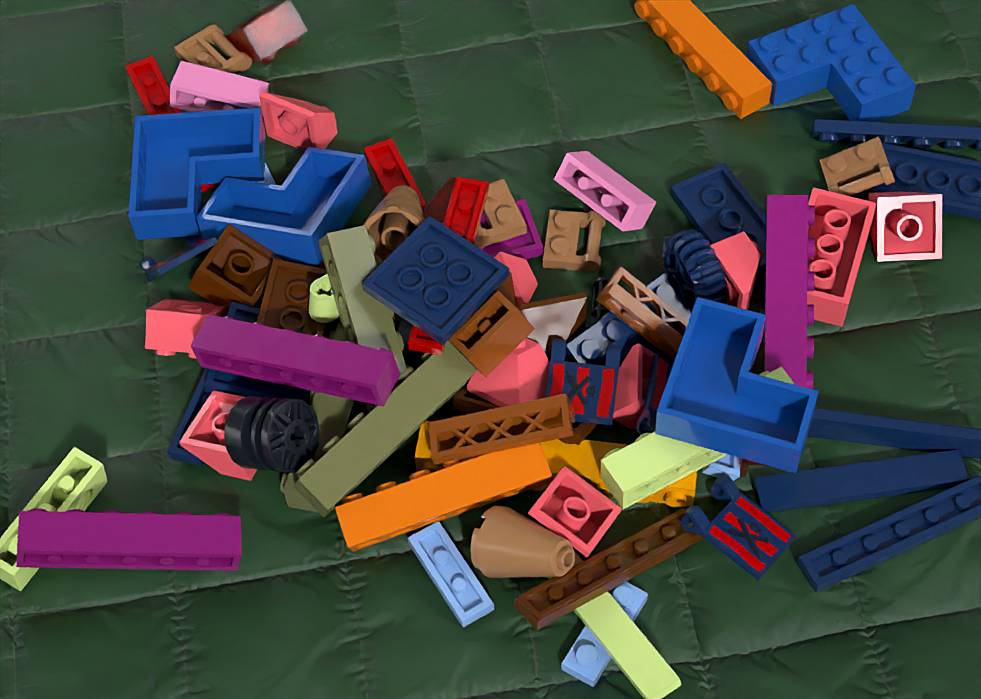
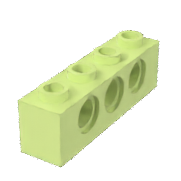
M74 447L23 511H29L34 508H41L52 512H66L71 509L85 511L108 482L103 464ZM18 515L0 538V579L17 590L22 591L39 568L16 567Z

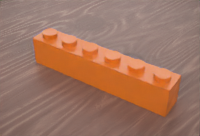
M636 0L634 8L637 15L652 27L657 36H661L666 41L672 52L679 55L687 63L688 68L705 82L710 91H714L728 110H732L742 119L770 103L773 83L690 0Z
M541 443L478 455L476 458L467 461L459 459L445 462L443 464L444 469L433 473H430L428 469L410 475V481L397 485L396 481H392L376 487V493L363 497L362 493H358L342 500L343 504L335 507L347 547L354 552L431 525L437 521L451 518L552 482L553 477Z

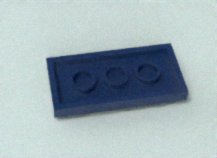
M882 143L895 182L889 185L882 183L872 187L871 193L942 194V212L981 220V162Z
M725 163L671 186V197L695 229L704 236V239L709 241L710 245L744 231L752 242L754 241L758 244L762 253L758 274L766 271L767 217Z
M666 272L658 275L645 285L686 319H690L692 311ZM650 302L642 303L657 315L656 307ZM611 311L566 344V354L571 362L605 366L608 345L621 346L620 366L632 347L638 343L655 354L665 355ZM667 323L683 336L682 328L678 324Z

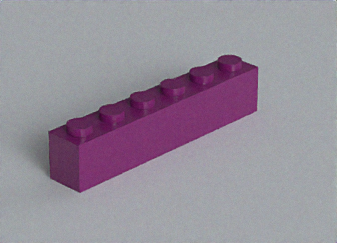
M767 195L765 371L772 372L782 367L795 385L813 389V371L806 370L807 358H813L814 338H807V325H814V304H807V291H814V271H808V258H814L815 238H808V226H815V205H808V195Z
M208 315L191 344V348L200 366L204 368L379 406L385 405L400 375L393 352L384 348H371L357 345L351 341L341 342L327 339L321 335L312 336L297 333L291 329L268 327L258 322L238 321L229 316Z
M41 508L19 511L16 567L238 571L242 555L241 516H231L227 513L195 515L190 512L158 514L154 511H144L135 514L122 513L117 510L94 513L84 512L79 509H71L66 512H52Z

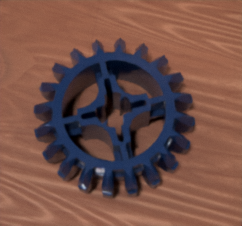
M694 229L680 231L666 239L662 252V257L665 261L663 266L690 310H693L697 297L727 304V281L723 274L725 271L721 268L720 260L715 255V249L710 247L709 241L704 239V236Z

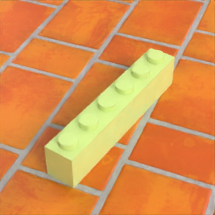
M782 367L772 372L765 371L759 374L795 385ZM648 432L639 436L634 443L622 449L616 448L608 452L601 459L600 477L621 508L625 509L728 454L657 435L655 432L652 434Z

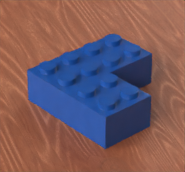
M854 4L748 41L746 57L773 83L770 103L773 107L827 88L851 121L877 122L910 110L916 84Z
M260 108L135 116L129 220L137 240L200 235V228L196 217L201 211L203 184L222 183L225 177L247 181L265 180V128Z
M308 147L282 186L225 177L196 217L202 237H216L218 240L230 224L284 260L319 266L323 257L318 241L327 233L340 231L344 228L371 186L365 155Z
M697 297L657 410L655 434L796 473L814 415L819 391L751 373L762 340L766 315Z

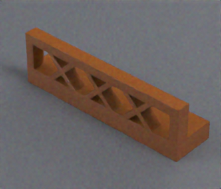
M617 268L596 300L675 361L689 320L624 268ZM620 279L630 286L631 294L617 284ZM650 302L656 307L657 315L642 303ZM667 323L678 324L682 328L683 336Z
M565 393L429 422L432 461L434 464L574 436L572 423H575L574 409Z

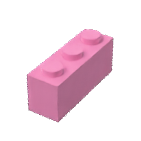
M181 61L170 84V107L190 112L260 108L261 115L263 116L259 95L262 91L268 93L269 83Z
M588 151L567 153L554 178L556 182L623 232L642 229L657 203Z

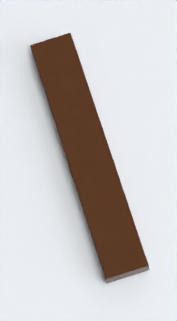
M682 508L573 566L565 575L553 577L515 597L514 607L538 630L704 538L682 528L680 521L687 511L685 508Z

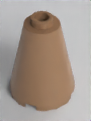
M394 187L364 222L367 233L372 235L375 242V261L380 264L425 220L419 196L411 187Z
M493 506L481 516V518H485L481 528H475L473 531L470 547L472 563L475 568L481 570L482 573L480 574L485 577H561L573 567L575 562V552L570 541L509 507Z

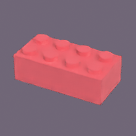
M813 188L808 205H815V226H808V238H815L814 258H808V271H814V291H807V304H814V320L843 327L877 203Z

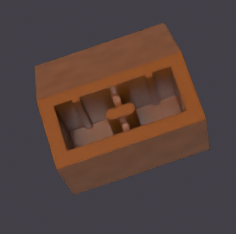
M495 290L454 333L449 341L486 378L535 328L515 305L498 290Z

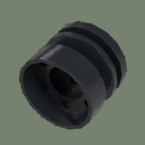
M248 396L239 400L230 410L225 423L224 439L231 459L242 468L297 473L306 462L314 458L319 445L320 429L315 412L303 400Z

